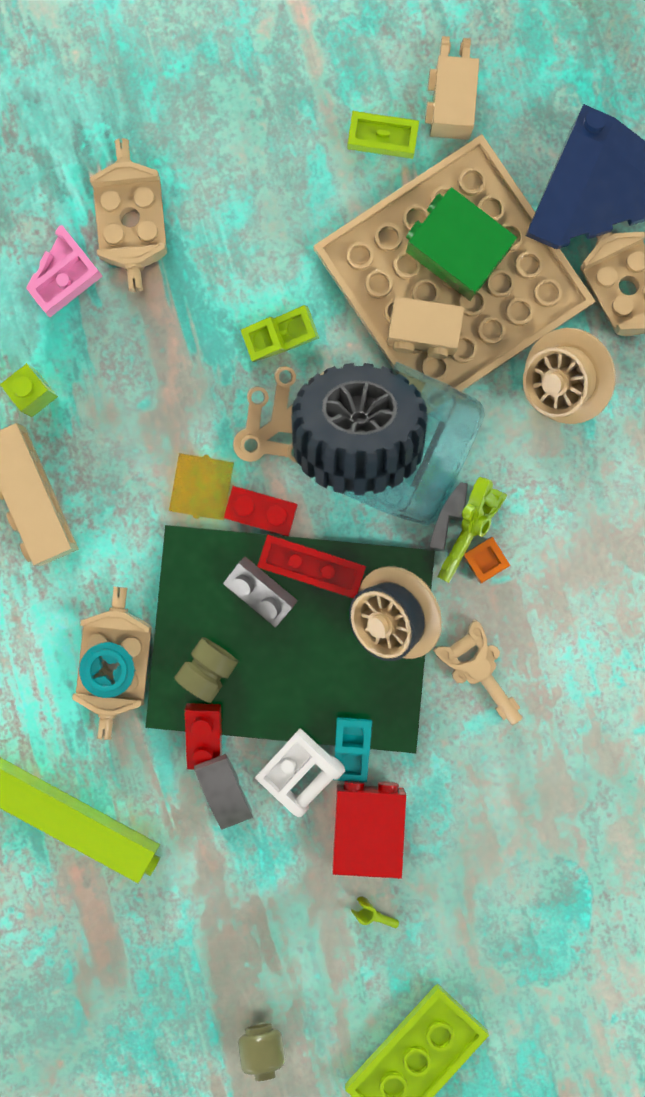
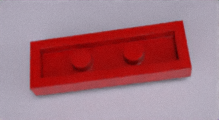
M267 535L257 565L258 568L350 598H354L358 593L366 568L364 565L271 535Z

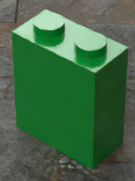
M450 187L444 196L439 193L433 199L427 209L430 214L425 221L421 223L418 220L412 226L406 236L409 240L406 253L471 301L511 250L518 237L454 188Z

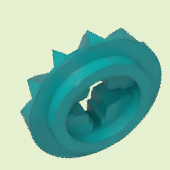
M111 642L100 643L91 647L83 655L79 665V675L84 687L93 695L102 698H112L126 691L132 684L136 672L133 656L123 646ZM103 660H106L108 664L120 663V666L113 671V679H110L108 675L96 678L95 674L99 673V670L103 668Z

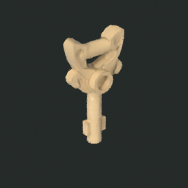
M474 619L468 627L467 635L450 647L439 646L435 647L433 651L439 659L454 668L452 678L457 683H464L466 680L470 684L481 682L498 705L495 710L503 720L507 718L511 725H515L523 718L518 712L520 706L512 696L508 698L492 676L493 671L496 669V662L494 660L499 657L500 651L496 646H487V638L483 627ZM477 645L478 650L473 658L463 662L457 659Z

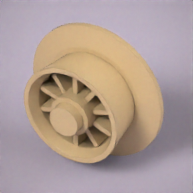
M576 328L556 329L542 336L531 348L523 373V388L530 404L550 419L564 424L583 423L599 415L610 402L616 383L614 363L607 348L592 334Z

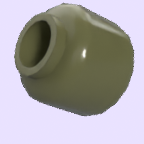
M270 1023L245 1028V1034L238 1040L242 1071L245 1074L254 1075L255 1081L275 1078V1071L285 1064L281 1032L277 1029H272V1024Z

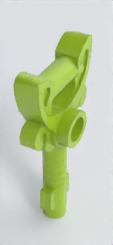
M479 477L476 480L468 504L462 511V531L437 576L448 583L460 565V561L473 537L477 535L483 537L486 535L491 526V518L497 513L507 497L506 493L493 489L491 480L484 477Z

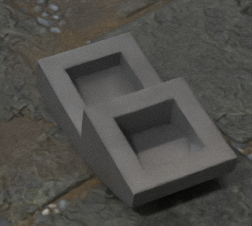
M461 482L444 504L432 534L431 550L444 552L449 519L463 520L462 511L466 503L468 483Z
M227 754L194 766L200 786L221 830L253 818L251 806L239 785L238 776Z

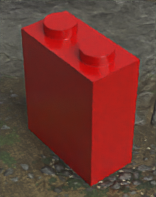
M344 781V785L337 784L332 861L333 875L402 879L407 795L404 788H399L398 783L379 782L378 787L365 786V782Z

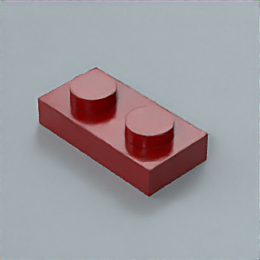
M232 486L223 518L289 537L298 504Z
M186 704L187 769L194 770L195 765L222 755L221 704Z

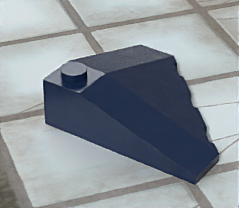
M583 104L569 131L525 235L556 250L569 246L571 238L585 234L588 240L610 233L613 230L612 225L627 221L629 226L645 221V140L615 117Z

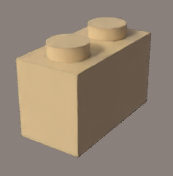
M395 296L387 345L394 346L393 350L401 353H413L414 349L428 351L427 355L433 358L446 359L448 355L454 356L458 349L464 307Z

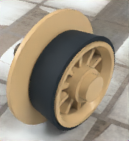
M385 566L372 571L365 577L359 592L350 604L349 620L356 639L367 652L379 659L395 661L401 658L413 659L421 657L431 651L440 638L442 618L437 600L429 587L418 576L406 569L396 566Z

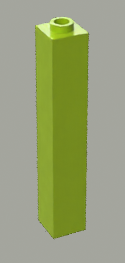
M0 757V809L138 884L144 874L152 875L161 858L155 855L160 846L159 843Z

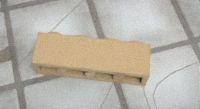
M15 423L1 429L0 499L5 500L9 509L6 516L10 526L14 531L18 530L23 543L20 544V549L24 558L28 562H32L33 566H43L79 550L26 427Z

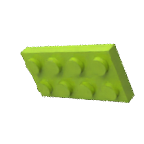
M437 983L345 1083V1091L352 1097H434L489 1037L488 1030Z

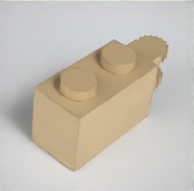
M442 36L440 55L438 56L436 69H430L428 77V90L433 91V102H427L425 124H431L430 137L470 140L475 121L480 60L470 58L471 38L462 39L459 50L460 57L448 56L451 46L450 37Z

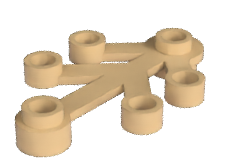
M282 366L275 371L276 390L271 421L261 428V410L268 402V393L265 389L258 386L248 391L247 400L249 408L246 428L240 430L233 440L234 451L240 459L253 462L259 460L264 454L289 457L292 461L296 462L295 457L291 453L293 449L292 443L284 444L269 441L278 432L292 434V405L287 408L290 386L296 380V373L292 368ZM284 370H288L291 374V379L288 383H282L279 379L280 373ZM255 391L263 393L264 398L261 403L256 404L252 401L251 397ZM248 439H254L257 443L256 448L252 451H247L244 447Z

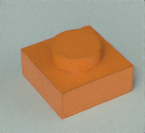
M493 537L486 539L465 552L463 556L479 583L485 582L510 566Z

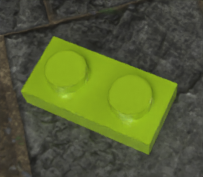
M352 111L347 149L413 159L419 121Z

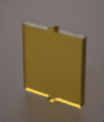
M179 453L169 511L193 515L194 519L206 517L224 521L223 517L227 507L234 462L211 459L207 454L199 457Z

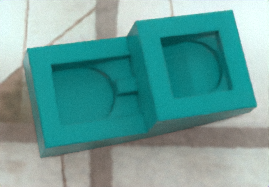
M337 717L335 758L340 760L345 767V772L337 781L367 782L372 720Z

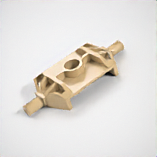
M122 138V143L120 139L114 141L117 161L90 177V183L94 191L99 245L97 255L100 260L108 264L125 268L128 275V291L136 292L137 289L139 292L143 290L141 271H144L143 267L159 261L167 254L161 181L157 170L130 160L129 140ZM128 212H136L140 215L139 222L133 227H126L122 224L124 215Z
M610 232L597 236L598 240L595 248L583 261L580 269L616 335L633 336L645 334V244L643 242L645 240V232L614 234ZM622 281L632 282L636 287V293L633 295L622 293L619 283Z
M113 586L112 607H110L109 611L81 620L80 626H83L79 665L83 655L91 647L100 643L111 642L123 646L133 656L134 668L136 670L132 684L126 691L112 698H102L93 695L84 687L78 669L77 688L72 699L100 717L97 739L111 740L113 718H116L117 714L138 708L144 704L152 626L128 613V609H125L128 590L126 587ZM103 660V668L99 670V673L95 674L96 678L108 675L110 679H113V671L108 668L106 660Z

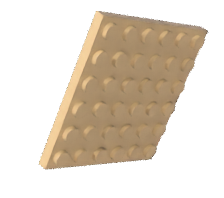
M483 134L313 246V250L397 375L400 373L409 380V385L414 384L419 390L427 406V415L536 343L542 336L554 331L596 302L560 249L556 250L525 236L535 211ZM450 187L454 188L518 237L511 250L471 301L406 253L409 241L406 238L408 232L418 220L421 223L425 221L430 214L427 209L433 199L439 193L444 196ZM395 296L464 307L458 349L454 356L448 355L446 359L433 358L427 355L428 351L414 349L413 353H401L393 350L394 346L387 345Z

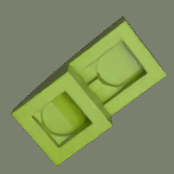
M306 305L276 318L268 317L241 329L252 362L283 353L319 338L309 307Z

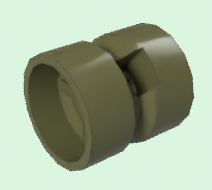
M202 637L191 652L193 661L185 662L174 678L187 691L211 703L222 687L220 679L228 678L239 661L219 645Z

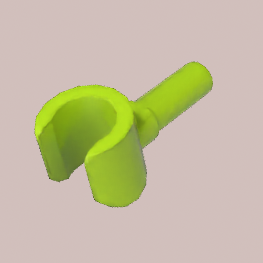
M360 896L357 898V901L363 907L362 910L355 911L351 909L353 915L362 925H368L375 921L395 929L399 926V920L376 911L366 897Z

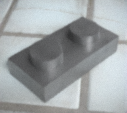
M246 557L237 564L223 583L275 628L298 601Z

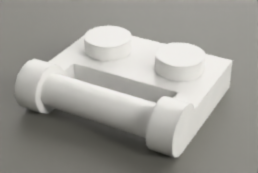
M300 728L256 775L255 779L293 815L302 817L309 810V804L333 779L337 780L345 772V767L340 760L331 757ZM314 764L319 766L322 771L299 795L294 794L291 789Z

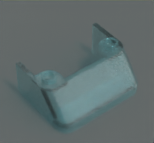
M396 362L393 368L394 371L425 384L420 395L427 406L425 413L440 420L411 485L403 482L394 488L388 486L386 491L377 493L375 496L365 492V495H354V492L345 491L344 495L386 514L420 525H429L438 519L484 421L485 410L477 399L444 382Z

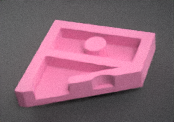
M62 224L55 232L58 237L50 253L45 251L39 262L38 271L33 274L26 287L49 318L103 277Z

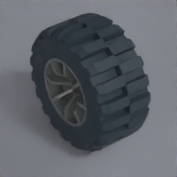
M354 363L344 364L342 368L337 369L335 366L328 368L324 371L323 375L318 373L308 381V384L305 383L298 391L297 398L293 401L292 448L294 449L296 462L302 466V471L308 477H315L317 484L324 488L331 486L333 491L345 494V491L354 492V495H365V492L373 491L374 494L386 491L388 486L394 488L403 483L404 478H409L416 471L417 465L421 463L423 458L428 420L425 400L421 397V393L414 384L409 385V380L400 373L395 375L391 369L383 366L379 369L375 368L373 364L363 363V366H354Z

